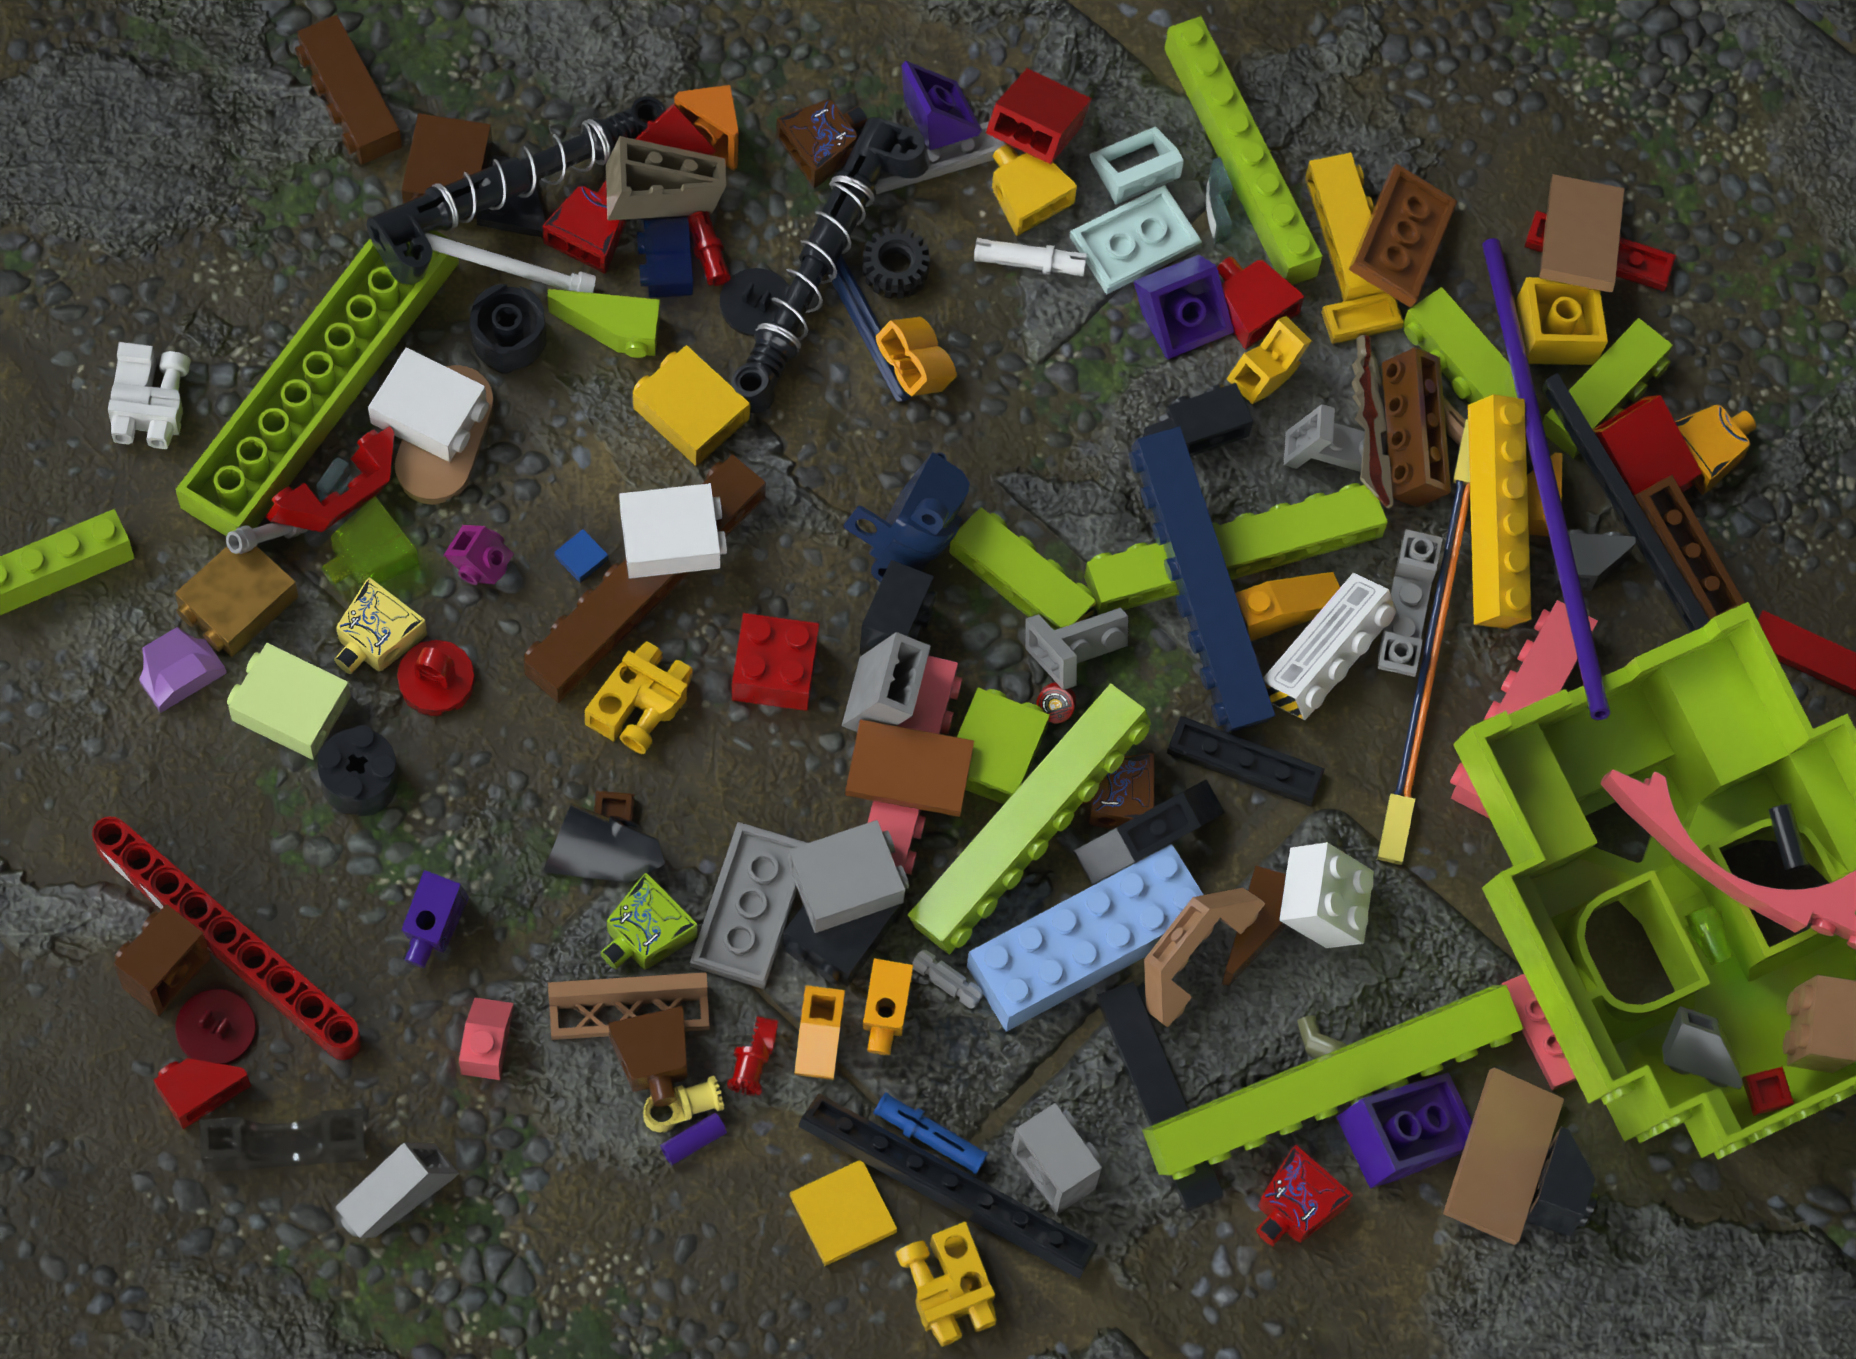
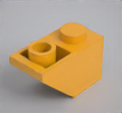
M805 985L794 1075L834 1080L845 990Z

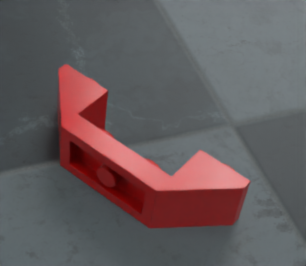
M390 426L380 433L373 429L357 441L359 449L352 456L351 460L361 471V474L347 485L348 491L342 495L335 491L320 502L306 483H303L294 490L288 486L271 499L274 505L266 514L268 520L283 525L324 532L377 496L390 481L394 430Z

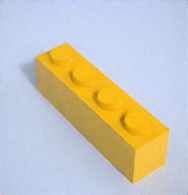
M1352 153L1309 161L1305 180L1343 301L1383 293L1384 291L1348 270L1374 210L1371 197H1365L1363 191L1364 174L1361 166L1355 165Z

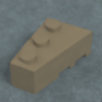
M619 136L606 163L607 220L690 216L698 211H703V213L708 211L709 214H712L726 188L725 158Z

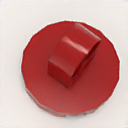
M442 640L421 642L409 649L400 661L397 672L399 690L407 705L420 714L441 716L442 712L461 708L472 695L475 683L472 661L465 651L452 642Z

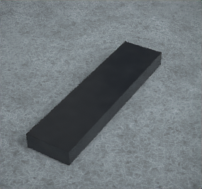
M1180 716L1167 749V754L1310 807L1325 770L1322 767L1184 716Z

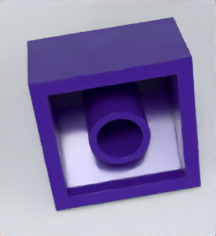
M1194 256L1133 281L1142 314L1167 359L1234 333L1217 266L1203 256Z

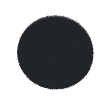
M762 268L742 270L733 275L722 288L720 294L721 314L731 328L741 334L754 336L758 325L762 323L772 324L780 308L772 302L771 298L784 300L790 286L780 275L773 271Z

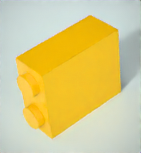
M687 345L678 353L674 351L667 355L662 361L660 369L652 376L646 375L642 377L633 389V409L695 466L699 465L750 419V403L738 394L729 383Z

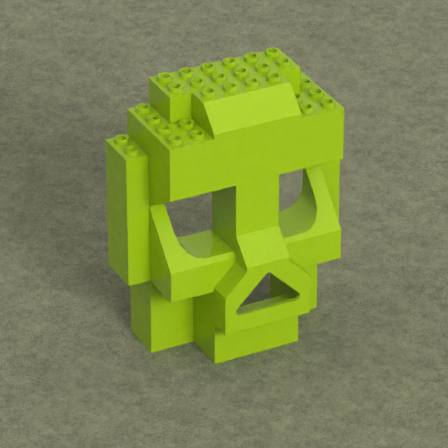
M1748 602L1712 618L1702 628L1635 657L1625 667L1603 676L1610 708V715L1603 720L1591 718L1583 685L1570 692L1564 689L1511 714H1507L1504 711L1475 724L1453 744L1513 864V867L1500 872L1484 885L1482 890L1588 1103L1590 1104L1601 1098L1603 1104L1607 1106L1624 1142L1636 1137L1640 1144L1672 1127L1684 1123L1701 1158L1714 1153L1717 1160L1856 1094V1062L1834 1073L1787 1066L1788 1054L1783 1052L1784 1036L1788 1030L1790 1031L1791 1015L1787 1014V1000L1790 992H1794V988L1816 975L1856 981V950L1847 945L1848 940L1836 934L1833 936L1820 934L1811 927L1769 948L1749 907L1732 899L1680 862L1651 835L1642 862L1635 863L1593 847L1598 842L1585 816L1616 802L1600 784L1602 778L1612 769L1642 783L1646 778L1651 779L1652 774L1657 772L1666 777L1672 805L1689 837L1708 858L1729 873L1731 871L1721 852L1753 840L1777 842L1768 810L1784 804H1792L1807 861L1829 883L1835 882L1856 870V729L1848 714L1817 728H1812ZM1618 900L1642 924L1675 992L1642 1005L1627 1004L1616 999L1606 988L1588 951L1585 930L1586 922L1591 913ZM1679 1006L1718 1019L1740 1064L1742 1078L1783 1066L1794 1105L1753 1116L1744 1084H1742L1740 1089L1731 1086L1718 1087L1710 1083L1705 1077L1693 1073L1689 1075L1679 1074L1664 1064L1662 1046Z

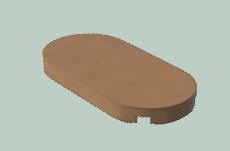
M451 365L446 367L484 385L489 407L480 423L475 421L469 431L470 438L465 449L461 453L456 452L452 460L448 462L403 439L401 441L395 459L396 476L403 491L417 502L431 505L444 503L446 499L452 498L454 495L456 497L462 493L471 478L492 416L494 404L492 389L486 378L478 371L466 366Z

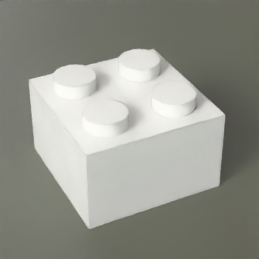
M1328 842L1290 848L1279 921L1325 948L1364 944L1374 871Z

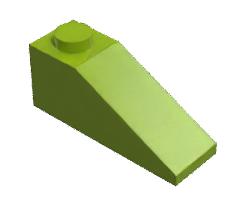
M548 289V312L618 353H625L634 358L656 355L660 321L659 299Z

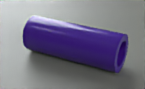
M713 1113L662 1143L660 1148L672 1166L725 1135L727 1131L719 1116Z

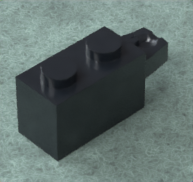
M1233 383L1227 386L1218 384L1208 388L1204 394L1192 398L1183 396L1172 401L1167 406L1166 413L1158 417V423L1145 427L1143 437L1180 426L1190 457L1249 437L1253 419L1237 384Z

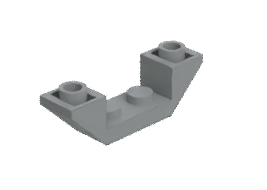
M1405 530L1390 593L1397 613L1394 615L1392 622L1383 628L1379 648L1378 669L1413 677L1416 676L1423 641L1421 636L1443 537Z

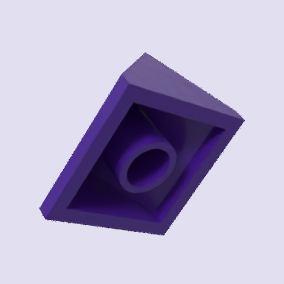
M905 61L902 64L904 102L924 137L929 151L976 137L982 132L957 81L909 61Z

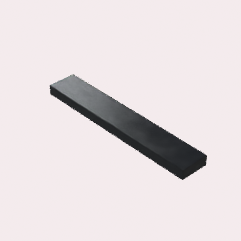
M1134 981L1097 994V1002L1149 1126L1188 1111ZM1208 1160L1194 1165L1196 1172L1186 1177L1174 1180L1172 1175H1170L1185 1212L1223 1199L1224 1194Z

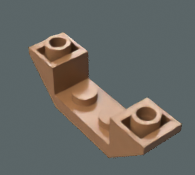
M1244 888L1193 897L1144 959L1146 1011L1166 1027H1169L1175 1019L1182 1015L1186 1004L1192 998L1190 994L1171 979L1186 966L1190 955L1201 941L1211 934L1215 923L1219 919L1242 934L1248 926L1255 922L1259 911L1265 903Z

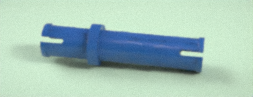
M888 1092L884 1093L873 1112L876 1116L878 1115L902 1129V1135L909 1139L911 1136L917 1138L941 1154L971 1170L975 1175L989 1154L987 1151L981 1150L954 1132L924 1116V1110L920 1108L914 1110L889 1095Z

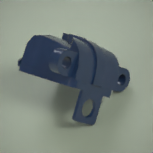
M932 452L901 490L886 520H883L863 506H857L843 525L847 531L872 546L869 555L876 559L871 567V573L879 582L882 581L891 560L922 571L944 551L959 530L962 518L957 514L966 501L970 482L961 469L946 461L945 454L941 452L937 454ZM857 520H869L875 525L877 531L874 533L863 531L858 526Z

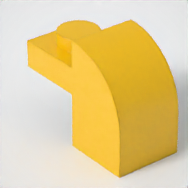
M1284 316L1277 320L1260 346L1242 355L1226 380L1231 384L1236 383L1240 393L1251 404H1254L1272 394L1292 376L1301 365L1299 359L1312 340L1287 316Z

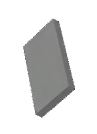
M737 822L690 960V967L765 989L798 891L788 865L789 849L807 844V842Z

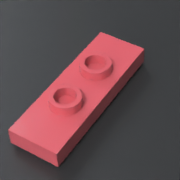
M1525 974L1501 983V985H1507L1523 1027L1521 1031L1551 1090L1553 1091L1576 1081L1577 1079Z

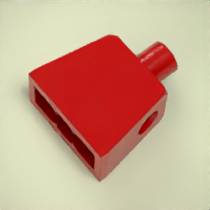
M1230 256L1217 266L1218 274L1225 281L1221 285L1234 333L1244 349H1247L1268 335L1278 319L1284 316L1292 319L1300 313L1304 300L1303 294L1263 260H1257L1243 269L1236 259Z

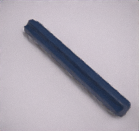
M841 254L835 266L837 270L836 278L831 282L895 400L898 402L908 400L913 396L909 395L901 387L896 377L894 366L885 360L878 348L876 335L882 328Z

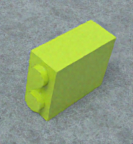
M977 688L957 736L958 738L974 740L965 790L1005 804L1027 779L1046 733L1050 715L1044 713L1043 709L1035 704L1028 702L1020 704L1010 700L1001 691L995 689H988L986 691Z

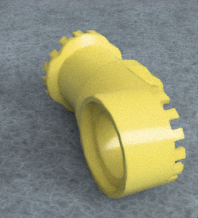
M711 1076L708 1077L707 1082L687 1088H684L682 1085L676 1086L674 1089L677 1100L668 1105L672 1109L673 1115L665 1122L656 1121L651 1117L650 1110L654 1105L650 1095V1098L646 1100L644 1105L643 1117L648 1128L652 1131L663 1133L672 1130L677 1123L691 1120L694 1114L711 1109H716L717 1111L724 1110L723 1098L718 1096V1094H721V1090L716 1091L719 1089L717 1079Z

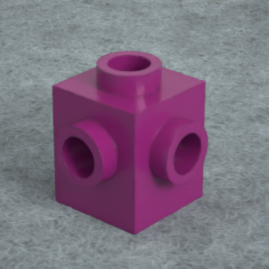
M462 525L443 556L459 570L458 575L464 581L477 585L478 583L495 584L506 573L507 564L514 553L503 544L505 540L497 532L487 529L485 526Z

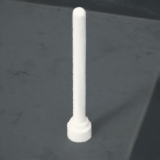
M425 234L434 251L566 291L593 293L596 281L594 275L580 271L579 274L572 273L571 276L433 234Z

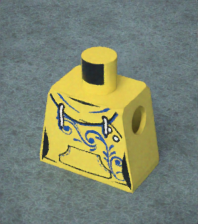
M369 577L337 625L338 639L345 647L334 658V661L348 674H352L363 661L375 670L383 671L426 637L425 619Z

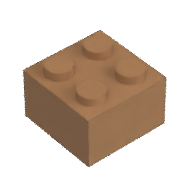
M1816 975L1794 988V992H1790L1787 1000V1014L1791 1015L1790 1031L1786 1032L1783 1041V1052L1788 1054L1787 1066L1834 1073L1856 1062V981Z

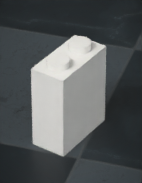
M406 347L368 406L371 424L383 430L390 426L394 430L395 436L450 462L456 452L461 453L465 449L470 438L469 431L475 421L478 423L482 421L488 410L489 403L486 399L484 385Z
M711 483L619 493L629 578L720 568V555L727 554L725 532H717L716 520L722 519L720 496H712Z

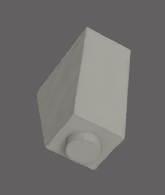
M403 1143L335 1208L342 1215L341 1223L350 1234L359 1238H376L453 1180L459 1173L435 1143Z

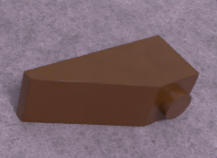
M1255 866L1248 891L1261 899L1265 905L1259 911L1255 922L1248 926L1242 934L1236 931L1222 984L1229 986L1287 926L1279 921L1286 874Z

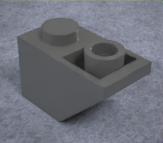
M1578 529L1569 530L1568 533L1581 589L1592 591L1628 560L1635 546V537L1624 536L1620 532H1607L1600 535L1587 534V532ZM1554 559V589H1561Z
M1679 1006L1662 1046L1664 1064L1679 1074L1689 1075L1693 1073L1705 1077L1710 1083L1718 1087L1731 1086L1740 1089L1743 1084L1740 1064L1718 1019Z

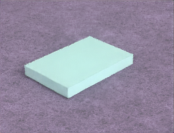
M1165 185L1071 230L1069 236L1079 253H1087L1086 263L1106 294L1201 248L1202 245L1201 239Z

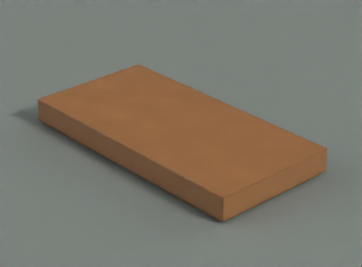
M1552 175L1539 278L1613 292L1616 279L1624 188Z
M1495 1067L1489 1070L1443 1214L1512 1245L1519 1243L1564 1098Z

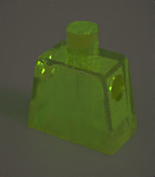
M373 497L332 534V549L337 557L321 566V569L333 586L351 575L362 588L369 577L380 584L419 566L416 548L379 500Z

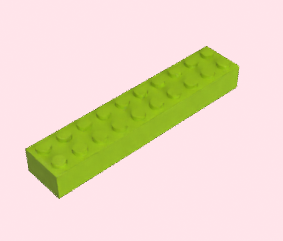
M438 231L429 233L451 240L450 238L446 237ZM369 239L177 486L176 493L180 508L225 536L242 526L247 525L252 529L257 528L274 505L271 499L291 484L457 267L459 259L433 250L424 278L415 284H403L392 276L371 239Z

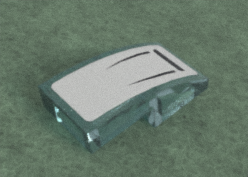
M1221 157L1213 159L1206 192L1207 218L1215 244L1229 240L1232 221L1226 206L1230 204L1233 186Z

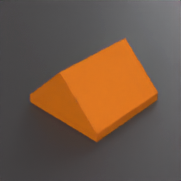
M730 85L678 92L674 96V105L717 150L712 156L725 158V166L734 171L738 166V125Z

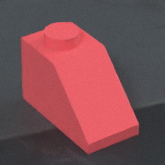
M474 997L465 1023L460 1050L459 1065L461 1075L495 1080L501 1079L514 1003Z

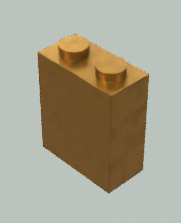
M257 546L251 551L242 554H234L228 547H225L175 592L179 607L176 611L182 620L191 627L196 624L205 632L203 637L212 648L218 652L223 649L231 657L239 652L299 597L296 582Z

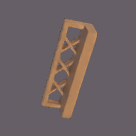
M707 972L548 982L551 1040L609 1036L608 1025H604L595 1017L604 1006H615L624 1014L620 1019L623 1020L636 1017L635 1013L643 1004L654 1003L661 1010L678 1007L683 1001L700 1000L701 1019L684 1020L685 1031L710 1030ZM666 1002H673L669 1007L664 1004ZM624 1005H633V1006H632L630 1009H628V1008L625 1007ZM588 1007H594L590 1012L585 1009ZM575 1008L585 1017L576 1027L559 1028L558 1009ZM589 1022H591V1023H593V1024L595 1025V1026H587V1027H586V1025H587Z

